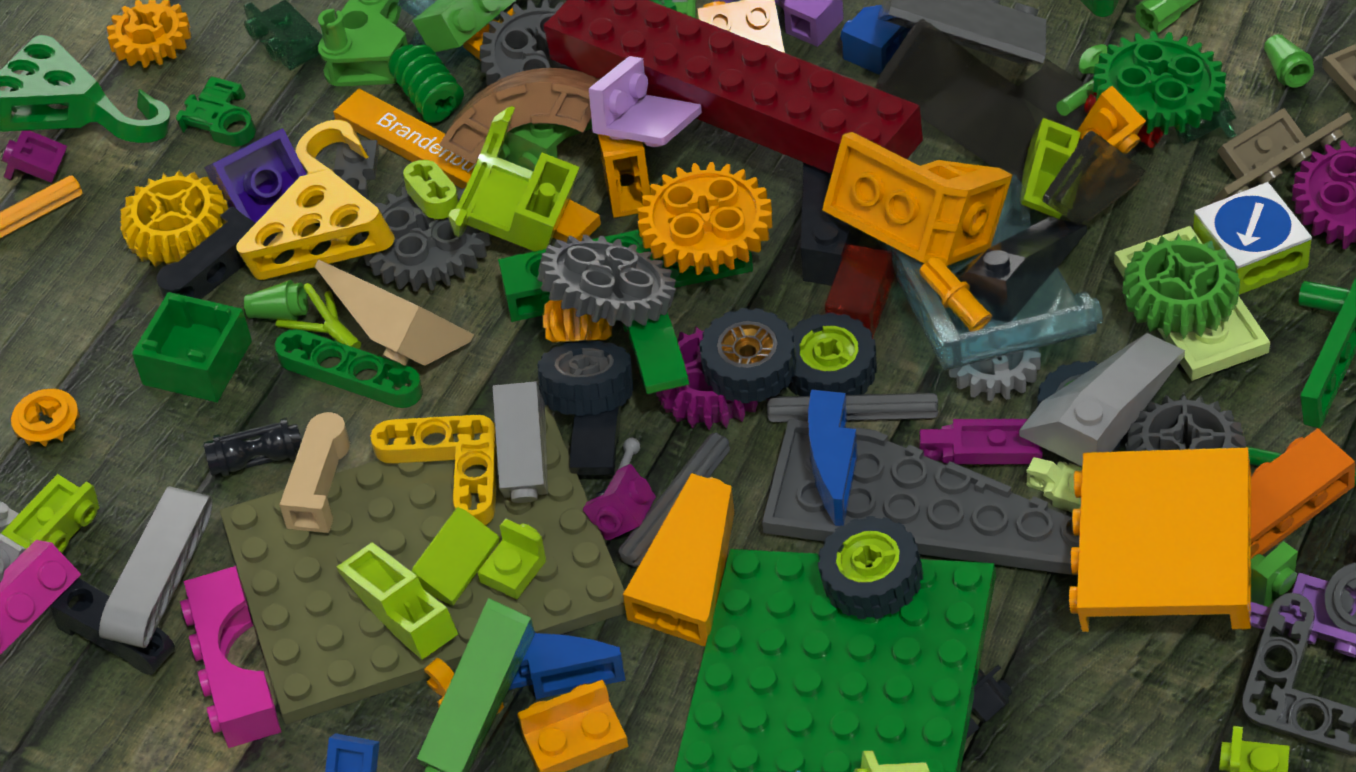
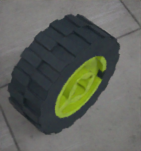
M845 314L812 315L809 319L799 321L795 328L790 329L794 334L797 364L795 375L791 377L789 385L795 395L810 396L811 390L846 393V395H864L868 391V387L874 383L875 373H877L875 339H872V332L869 328L866 329L863 326V322L858 319L854 320Z
M866 516L865 519L858 520L856 518L850 520V523L837 527L831 536L828 535L824 540V547L820 548L818 568L826 596L830 598V602L835 608H840L842 613L848 616L854 615L858 619H866L868 617L878 619L884 618V615L890 613L893 615L899 612L900 608L904 605L907 606L913 600L912 597L915 593L918 594L921 588L920 580H923V569L915 538L911 532L908 533L904 525L899 522H892L890 518L883 517L881 519L875 518V516Z

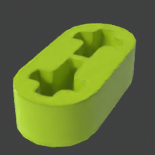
M430 160L414 161L404 168L403 176L406 191L422 212L433 219L448 218L450 211L455 209L459 200L455 185L443 170Z

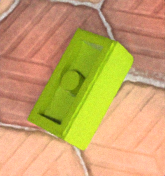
M457 507L413 566L411 572L418 576L423 590L436 599L454 605L499 543L500 537L469 512Z

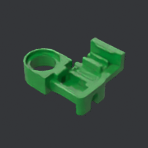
M213 76L210 77L200 93L199 101L195 94L189 95L184 102L186 110H179L176 115V120L183 133L188 125L210 131L215 142L233 147L249 143L256 133V127L250 113L242 107L231 105L229 102L234 100V98L244 100L246 95L242 85ZM233 122H246L245 127L238 132L231 133L227 131L228 126Z

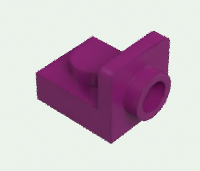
M30 130L21 131L17 142L9 140L1 161L7 163L4 178L11 180L15 170L18 169L52 183L65 155L67 145Z

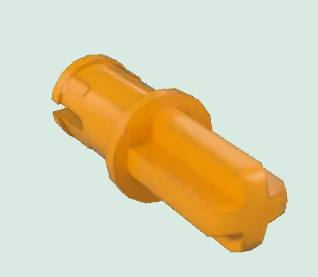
M932 257L922 265L919 273L940 296L943 308H950L971 334L979 332L990 322L992 314L969 291L970 285L966 281L960 282L939 258Z

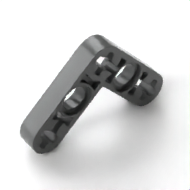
M1297 593L1284 594L1275 600L1271 608L1243 694L1242 704L1246 717L1259 727L1356 756V744L1350 743V736L1347 732L1335 729V739L1326 737L1332 728V713L1341 714L1338 719L1339 725L1354 728L1356 725V708L1293 689L1314 626L1315 616L1312 604L1306 597ZM1292 605L1299 606L1300 614L1305 617L1304 622L1296 621L1291 631L1292 639H1300L1297 645L1284 637H1272L1274 631L1283 636L1286 621L1285 617L1280 615L1281 611H1290ZM1274 648H1284L1292 655V664L1285 671L1274 672L1265 665L1267 653ZM1259 675L1272 682L1286 683L1284 689L1274 684L1271 698L1272 703L1278 706L1276 710L1267 709L1265 715H1259L1257 706L1251 703L1253 698L1262 699L1266 689L1265 681H1257ZM1315 706L1324 713L1325 720L1319 729L1307 731L1298 725L1297 715L1304 707Z

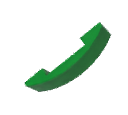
M668 312L666 315L660 314L658 321L648 318L646 325L633 320L631 327H627L621 321L634 349L639 373L647 394L689 385L685 364Z

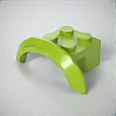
M510 106L493 118L472 175L457 206L450 211L448 220L456 237H461L467 226H471L532 251L544 250L550 245L565 211L580 167L543 152L538 159L534 171L498 158L515 107Z

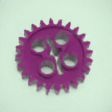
M1341 140L1339 150H1335L1327 144L1324 148V155L1313 151L1310 162L1302 161L1300 172L1295 173L1292 201H1295L1294 213L1302 214L1301 224H1313V236L1323 232L1327 233V244L1332 243L1337 238L1341 239L1342 249H1347L1351 242L1356 243V147H1350L1345 140Z

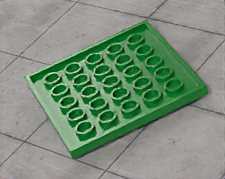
M730 549L715 606L712 629L707 638L674 772H854L855 769L861 768L862 752L872 750L878 765L926 762L930 772H960L975 694L974 686L977 683L995 585V564L921 559L923 580H920L921 588L918 594L915 593L912 597L913 600L907 606L904 605L900 608L899 612L893 615L891 613L884 615V618L875 619L874 617H867L866 619H858L857 616L843 614L842 610L838 607L835 608L831 604L830 598L826 596L818 568L820 559L817 553Z

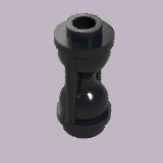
M286 417L280 419L281 422L224 436H220V434L213 435V440L204 442L205 454L211 475L222 473L223 477L230 476V472H236L241 469L290 458V460L296 459L295 450H299L302 442L298 425H289Z

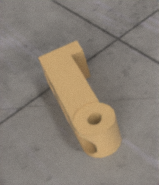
M326 412L318 414L307 425L279 504L287 529L329 533L333 517L327 496L335 475L338 460L343 458L350 449L345 422L336 413Z

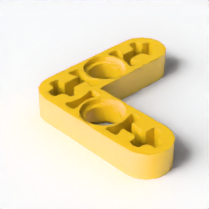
M484 415L392 419L383 421L374 427L370 437L374 454L378 460L384 463L455 460L454 508L459 507L466 510L484 525L490 523L494 518L496 506L497 445L495 426L490 418ZM433 433H441L446 436L441 443L436 445L423 443L425 437ZM482 433L480 439L473 440L475 434ZM453 434H457L458 442H454ZM411 436H414L415 444L411 443ZM396 438L392 445H387L389 439ZM473 465H483L487 468V471L479 477H469L464 474L467 468ZM471 493H478L480 503H478L477 509L469 510L472 506Z

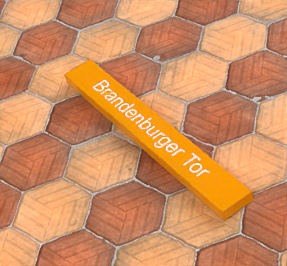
M360 88L333 111L335 120L348 122L355 132L370 140H377V143L411 162L418 160L435 162L454 185L462 189L466 188L476 163L473 164L441 147L439 144L445 133ZM569 199L553 238L567 243L568 236H572L582 241L583 235L590 236L601 225L600 215Z

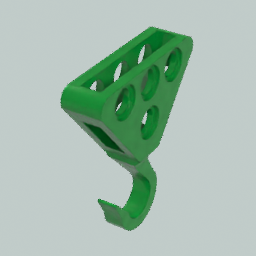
M35 36L0 70V87L7 86L3 91L0 90V132L81 128L90 122H97L117 138L129 142H155L164 138L168 133L170 110L167 105L139 89L137 108L148 120H136L124 116L106 97L98 82L51 36ZM17 70H24L21 74L13 73ZM60 104L67 106V108L54 109L47 105Z

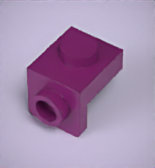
M630 463L616 471L605 493L586 502L583 511L591 522L598 526L602 536L606 540H611L639 527L656 496L652 492L647 480L641 477Z

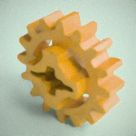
M136 0L135 6L132 8L123 6V15H113L111 17L113 25L107 26L109 35L107 38L111 51L115 52L117 60L127 59L128 66H133L137 61H141L143 68H147L150 61L154 60L158 65H162L163 58L168 56L175 59L177 57L175 50H185L187 48L185 40L191 39L189 30L191 27L186 12H182L181 5L179 4L171 7L170 0H163L160 4H157L156 0H149L148 4H142L140 0Z

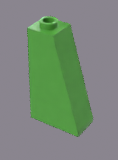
M488 598L417 757L420 765L426 767L424 772H469L535 636L531 617Z

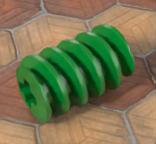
M404 45L393 52L388 63L389 72L427 123L443 121L459 107L464 97L463 88L456 82V79L450 74L447 67L430 46Z

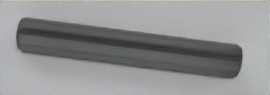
M937 394L846 395L847 421L934 419L938 415ZM810 396L770 397L767 403L769 421L788 422L789 419L808 421Z
M711 433L648 511L642 524L635 528L618 550L619 558L623 563H627L631 567L640 565L690 474L693 473L709 478L730 451L729 440L725 436Z

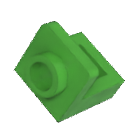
M1283 541L1266 557L1257 554L1251 559V602L1268 607L1293 586L1297 578V573L1295 572L1297 550Z

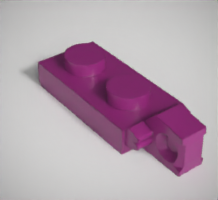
M953 419V424L942 426V429H920L919 449L924 451L925 457L935 461H943V463H949L950 461L955 464H1030L1033 457L1042 459V447L1019 436V430L1028 419Z

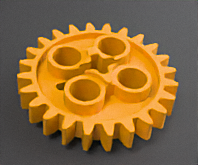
M710 162L706 170H700L697 163H693L692 172L689 173L678 167L676 168V178L673 179L663 174V186L651 184V195H643L641 197L643 207L638 208L639 235L643 239L644 248H651L653 259L663 256L665 267L678 262L680 273L686 271L689 266H695L696 275H700L704 267L710 266L712 272L718 274L719 265L723 263L733 270L735 269L734 259L738 258L744 262H749L748 250L758 253L761 251L760 241L769 240L768 229L773 227L771 199H767L766 188H758V178L756 177L746 180L744 169L739 170L734 175L731 174L730 164H726L721 171H716L714 162Z

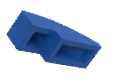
M811 390L808 424L810 456L815 484L823 505L834 525L844 526L858 457L856 429L846 428V393Z
M535 633L508 690L533 685L536 699L569 693L579 685L592 684L599 680H603L605 685L625 681L620 647L569 635Z

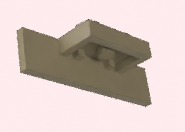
M1286 109L1279 110L1223 144L1218 149V154L1237 180L1224 187L1210 204L1248 190L1257 183L1269 182L1271 184L1283 174L1281 171L1283 167L1291 164L1293 168H1297L1301 165L1302 161H1307L1311 158L1314 148L1321 145L1324 149L1325 145L1332 146L1345 136L1341 130L1353 118L1347 112L1308 137H1305Z

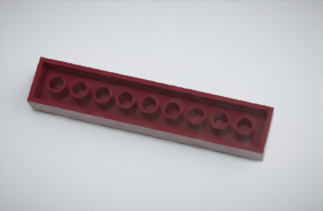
M567 0L543 25L551 60L601 79L627 57L643 58L644 73L648 79L646 95L701 104L702 113L696 119L831 174L843 134L854 132L905 159H908L923 141L920 105L650 0Z

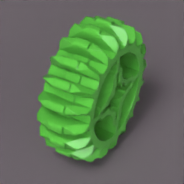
M1178 233L1174 241H1168L1161 236L1157 245L1146 242L1142 251H1134L1131 262L1127 263V268L1124 271L1122 291L1124 299H1126L1128 312L1134 313L1137 323L1147 322L1150 332L1158 328L1163 329L1166 338L1171 332H1179L1182 338L1185 339L1188 332H1195L1198 336L1202 337L1205 328L1217 331L1221 321H1228L1232 310L1235 309V305L1238 303L1240 279L1238 278V273H1236L1235 262L1228 260L1225 249L1215 250L1212 241L1200 244L1196 235L1190 241L1182 240Z

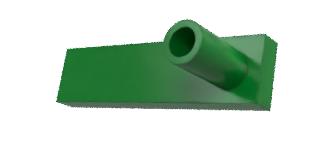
M1356 278L1351 289L1304 281L1301 285L1299 292L1300 306L1339 313L1300 395L1304 425L1321 428L1355 355Z

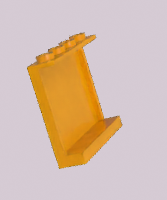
M1248 448L1083 453L1082 471H1075L1074 473L1075 497L1081 498V508L1073 509L1072 516L1074 536H1080L1079 547L1071 548V569L1073 575H1078V586H1070L1069 590L1070 613L1078 614L1082 632H1089V617L1230 614L1232 629H1251V467Z

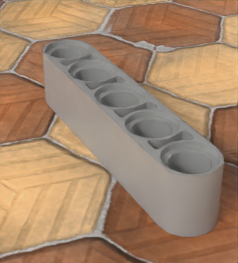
M171 486L166 488L104 607L99 627V636L101 638L141 648L148 646L206 530L212 510L211 496Z

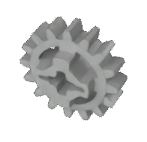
M994 319L993 324H987L975 334H971L968 328L963 325L962 336L953 334L952 347L947 348L949 376L957 377V387L959 389L970 386L971 397L975 398L980 392H985L988 401L994 399L995 393H1001L1006 400L1010 399V390L1015 389L1020 393L1026 392V381L1035 383L1037 380V370H1040L1041 367L1038 339H1031V330L1029 328L1017 331L1016 320H1012L1006 326L1001 325L1000 320Z

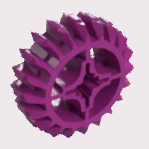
M695 326L693 334L687 335L680 332L677 338L688 375L689 385L655 392L656 396L662 402L666 413L673 412L677 422L688 418V423L692 428L700 422L705 423L709 430L713 423L721 422L727 428L730 422L729 419L732 418L743 422L745 411L756 412L758 401H750V403H741L738 400L730 401L721 394L717 395L713 392V388L707 385L702 372L700 340H703L704 331Z

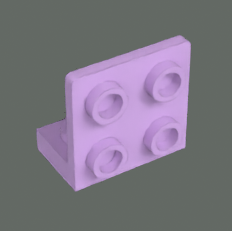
M633 56L627 57L589 88L593 133L607 135L613 140L629 139L640 141L651 147L667 144L681 130L687 127L688 124L702 113L701 104L646 95L648 79L644 73L643 58Z

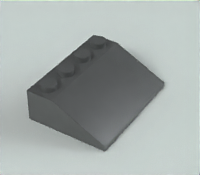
M883 0L877 18L1025 66L1043 64L1046 56V19L1037 17L1038 9L1016 3L1015 8L1012 9L1000 5V0Z

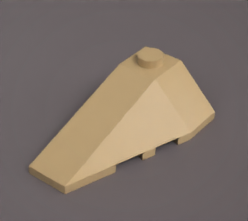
M319 259L315 265V268L369 338L386 347L383 355L405 366L409 358L426 366L468 344L474 336L471 332L414 303Z

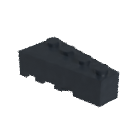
M803 163L801 223L803 281L843 288L863 231L822 210L832 174Z

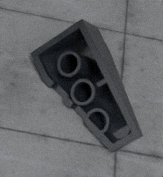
M1048 217L988 248L954 275L960 282L966 281L970 285L969 291L992 314L991 319L1010 323L1087 233V225ZM936 294L934 296V305L942 306V299Z

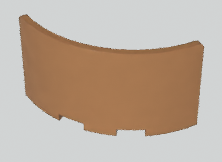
M564 68L531 69L506 76L477 93L463 107L439 145L475 164L482 151L493 118L510 106L515 107L508 132L512 128L528 123H551L564 125L583 133L591 119L589 88L600 79L580 71Z

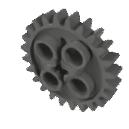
M528 0L527 10H522L517 4H514L512 16L501 11L499 22H489V32L483 33V41L480 46L481 72L486 73L487 85L506 76L531 69L564 68L578 71L551 60L543 25L563 5V2H559L555 9L549 7L548 0L543 1L541 8H536L532 0Z
M404 186L402 187V196L396 197L389 193L387 194L389 201L387 205L382 203L375 204L395 236L394 243L386 250L363 255L366 266L371 267L374 276L381 275L384 284H388L395 279L397 288L400 290L408 282L412 283L413 291H418L422 283H427L430 290H434L436 281L442 280L447 286L451 285L450 276L454 274L464 279L466 277L464 267L477 269L476 257H486L485 246L491 245L492 241L489 233L471 226H467L461 237H456L448 218L433 219L426 216L409 196ZM465 188L457 192L458 200H460ZM362 232V238L359 239L360 244L367 239L368 232Z
M583 235L582 241L572 236H568L567 243L556 240L555 246L548 245L546 252L542 253L538 269V281L542 282L541 290L550 292V300H562V309H577V317L589 314L591 315L592 322L595 323L600 318H604L610 326H614L616 320H621L627 327H631L633 320L642 325L647 324L648 318L658 321L660 314L666 315L668 308L671 307L676 290L674 288L676 280L670 278L671 270L662 269V260H650L651 252L638 253L636 252L637 245L633 244L629 247H624L620 239L609 243L604 236H599L598 241H593L588 235Z

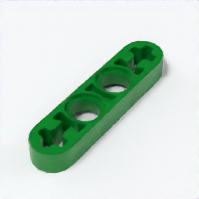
M288 330L276 339L275 351L278 361L286 370L397 408L411 407L423 395L420 375L410 366H405L304 330ZM328 357H338L341 359L340 363L334 367L325 368L320 366L321 362ZM364 369H374L377 371V374L369 380H359L356 378V375Z

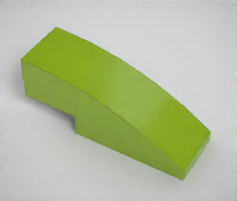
M1042 118L1029 146L1021 184L1020 204L1060 219L1078 157L1076 149L1081 132Z
M373 542L336 566L339 574L373 614L420 659L423 660L458 635L447 607L423 590L417 575Z

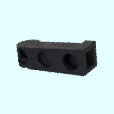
M232 206L220 215L222 227L179 262L170 263L158 272L157 283L163 300L168 292L175 294L182 292L180 295L202 299L245 266L246 263L238 253L236 245L256 223Z
M79 577L50 605L59 630L70 636H73L75 633L128 661L134 668L144 674H154L175 650L173 641L158 627L146 648L101 638L99 636L101 616L110 596ZM77 595L79 600L70 609L68 607L69 602Z

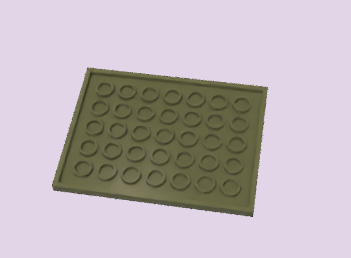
M549 406L545 407L548 494L537 495L538 499L536 501L528 503H515L511 501V497L504 498L499 489L497 460L495 514L490 523L485 525L500 537L499 543L502 541L500 524L504 519L511 520L519 525L522 523L530 525L542 536L546 562L518 599H514L480 583L478 572L454 605L437 599L447 607L458 635L423 660L406 647L373 614L339 574L336 566L373 542L412 571L413 566L455 511L453 503L455 460L384 463L376 460L335 473L327 496L333 517L329 533L287 529L279 505L284 490L219 510L285 724L429 678L430 676L425 673L424 669L436 658H440L452 670L457 669L488 598L531 617L535 633L564 634L626 613L623 598L625 590L600 529L591 522L583 511V507L588 500L578 475L571 474L569 468L570 456ZM482 433L475 434L473 440L480 439ZM457 435L453 436L454 442H458ZM443 440L433 442L427 445H436L441 443ZM473 465L467 468L464 474L469 477H479L487 471V468L483 465ZM471 493L472 506L469 510L477 509V505L480 503L478 493Z

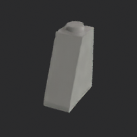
M537 382L493 385L499 489L504 498L511 497V501L515 503L536 501L538 499L537 495L548 494L544 400Z

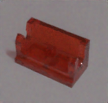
M848 244L826 301L825 313L845 314L854 320L858 319L863 322V326L866 329H870L873 339L894 281L892 252Z

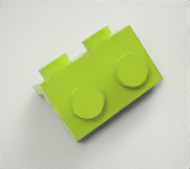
M57 474L0 534L26 549L35 540L51 542L62 553L72 536L82 526L85 527L90 524L96 516L99 504L95 488L88 482L78 487Z

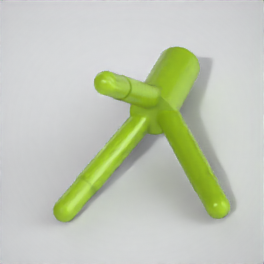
M310 283L304 285V290L325 320L324 324L293 320H277L275 323L280 328L328 333L336 342L357 349L361 347V342L339 321L332 292H325V306Z

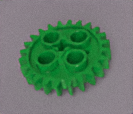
M1151 31L1149 39H1144L1142 35L1135 33L1134 42H1130L1122 37L1120 38L1119 47L1109 44L1107 54L1100 53L1099 62L1094 67L1093 92L1097 93V101L1105 90L1113 86L1146 120L1144 124L1146 133L1150 134L1154 127H1160L1163 134L1167 135L1169 127L1172 126L1180 133H1184L1186 123L1199 128L1200 119L1210 121L1213 111L1219 112L1221 101H1224L1226 73L1221 72V61H1213V51L1201 53L1202 43L1200 42L1192 46L1187 45V36L1182 37L1179 41L1173 40L1172 32H1168L1164 39L1158 38L1155 31Z

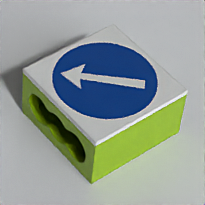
M1269 182L1195 210L1193 231L1202 244L1212 241L1215 250L1225 249L1228 260L1235 262L1236 273H1238V278L1240 279L1239 295L1308 268L1312 236Z

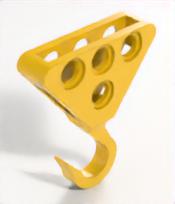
M343 120L326 121L311 128L302 136L295 152L308 175L300 176L237 243L236 249L257 280L314 268L318 259L330 264L388 249L394 243L395 236L378 207L337 176L332 169L315 159L323 148L336 142L347 143L351 150L366 159L368 158L361 145V141L348 122ZM279 232L267 246L263 245L269 235ZM362 232L369 233L363 243L356 246L349 245V241L355 235ZM325 241L331 242V246L324 253L319 255L311 254L318 244ZM288 250L294 251L293 256L287 262L282 264L275 263V259L283 252Z

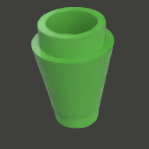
M1276 34L1268 38L1264 44V51L1267 53L1278 81L1292 88L1306 84L1314 73L1312 57L1283 35Z
M288 280L253 294H246L244 297V309L249 319L296 321L299 316L306 315L308 312V296L302 283H294L292 280Z

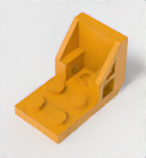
M854 132L842 135L822 210L922 263L933 257L939 258L948 266L982 253L991 247L1013 175L996 167L936 160L919 166Z

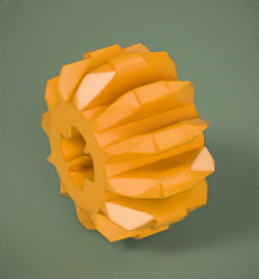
M550 300L544 304V315H542L543 328H545L546 339L553 343L585 340L600 341L607 340L612 336V326L604 318H600L595 323L592 322L591 315L589 314L577 317V309L561 308L562 300Z

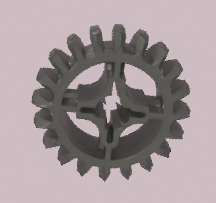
M1183 392L1177 401H1173L1165 395L1161 405L1150 401L1146 412L1140 411L1139 417L1134 423H1131L1130 429L1127 431L1125 451L1185 450V445L1186 449L1246 448L1247 444L1243 436L1241 423L1234 422L1232 410L1221 412L1218 401L1207 405L1204 403L1202 395L1196 401L1188 400Z

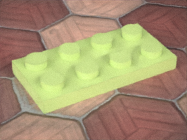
M1191 226L1162 236L1168 241H1174L1179 233L1182 240L1190 241L1196 233ZM1196 235V237H1197L1199 243L1202 244V242L1200 241V239H1199L1198 236ZM1161 236L1115 252L1114 264L1123 278L1127 263L1131 262L1134 251H1142L1146 242L1157 245ZM1238 297V303L1235 305V309L1232 310L1228 321H1221L1217 331L1205 328L1202 337L1198 336L1195 332H1188L1185 339H1183L1179 332H1171L1166 338L1163 329L1158 328L1166 342L1185 350V356L1180 361V364L1191 381L1267 354L1270 349L1269 339L1240 297Z

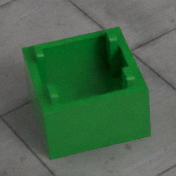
M168 292L133 350L132 355L143 385L218 403L250 346L252 338L242 308Z

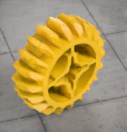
M180 170L172 177H168L163 172L162 179L154 181L148 178L146 187L136 186L134 196L125 197V207L120 209V222L122 225L120 228L128 248L131 249L132 253H136L142 262L150 260L155 267L162 262L168 265L179 262L222 227L220 215L229 208L218 185H213L208 177L199 178L195 171L186 177Z

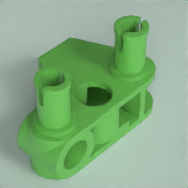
M349 0L342 11L337 10L336 17L334 9H327L319 14L318 23L323 37L319 42L318 51L320 57L327 61L323 70L328 83L334 86L396 84L395 78L389 72V59L396 49L408 45L406 33L396 26L401 12V0Z

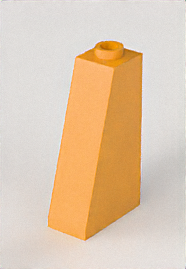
M693 473L690 474L623 593L628 621L706 646L707 638L712 629L715 606L725 571L734 518L731 485H727L717 478H706Z

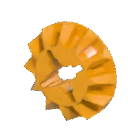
M42 389L27 395L15 406L11 415V425L17 438H23L29 446L35 442H40L46 447L49 440L56 438L63 442L65 432L75 431V420L80 415L77 403L69 393L59 389ZM39 412L52 418L53 421L49 424L40 421Z

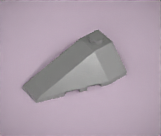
M1149 333L1144 334L1043 400L1021 427L1019 436L1080 466L1083 464V453L1112 452L1130 429L1131 423H1134L1139 417L1140 411L1145 409L1183 359L1185 350Z

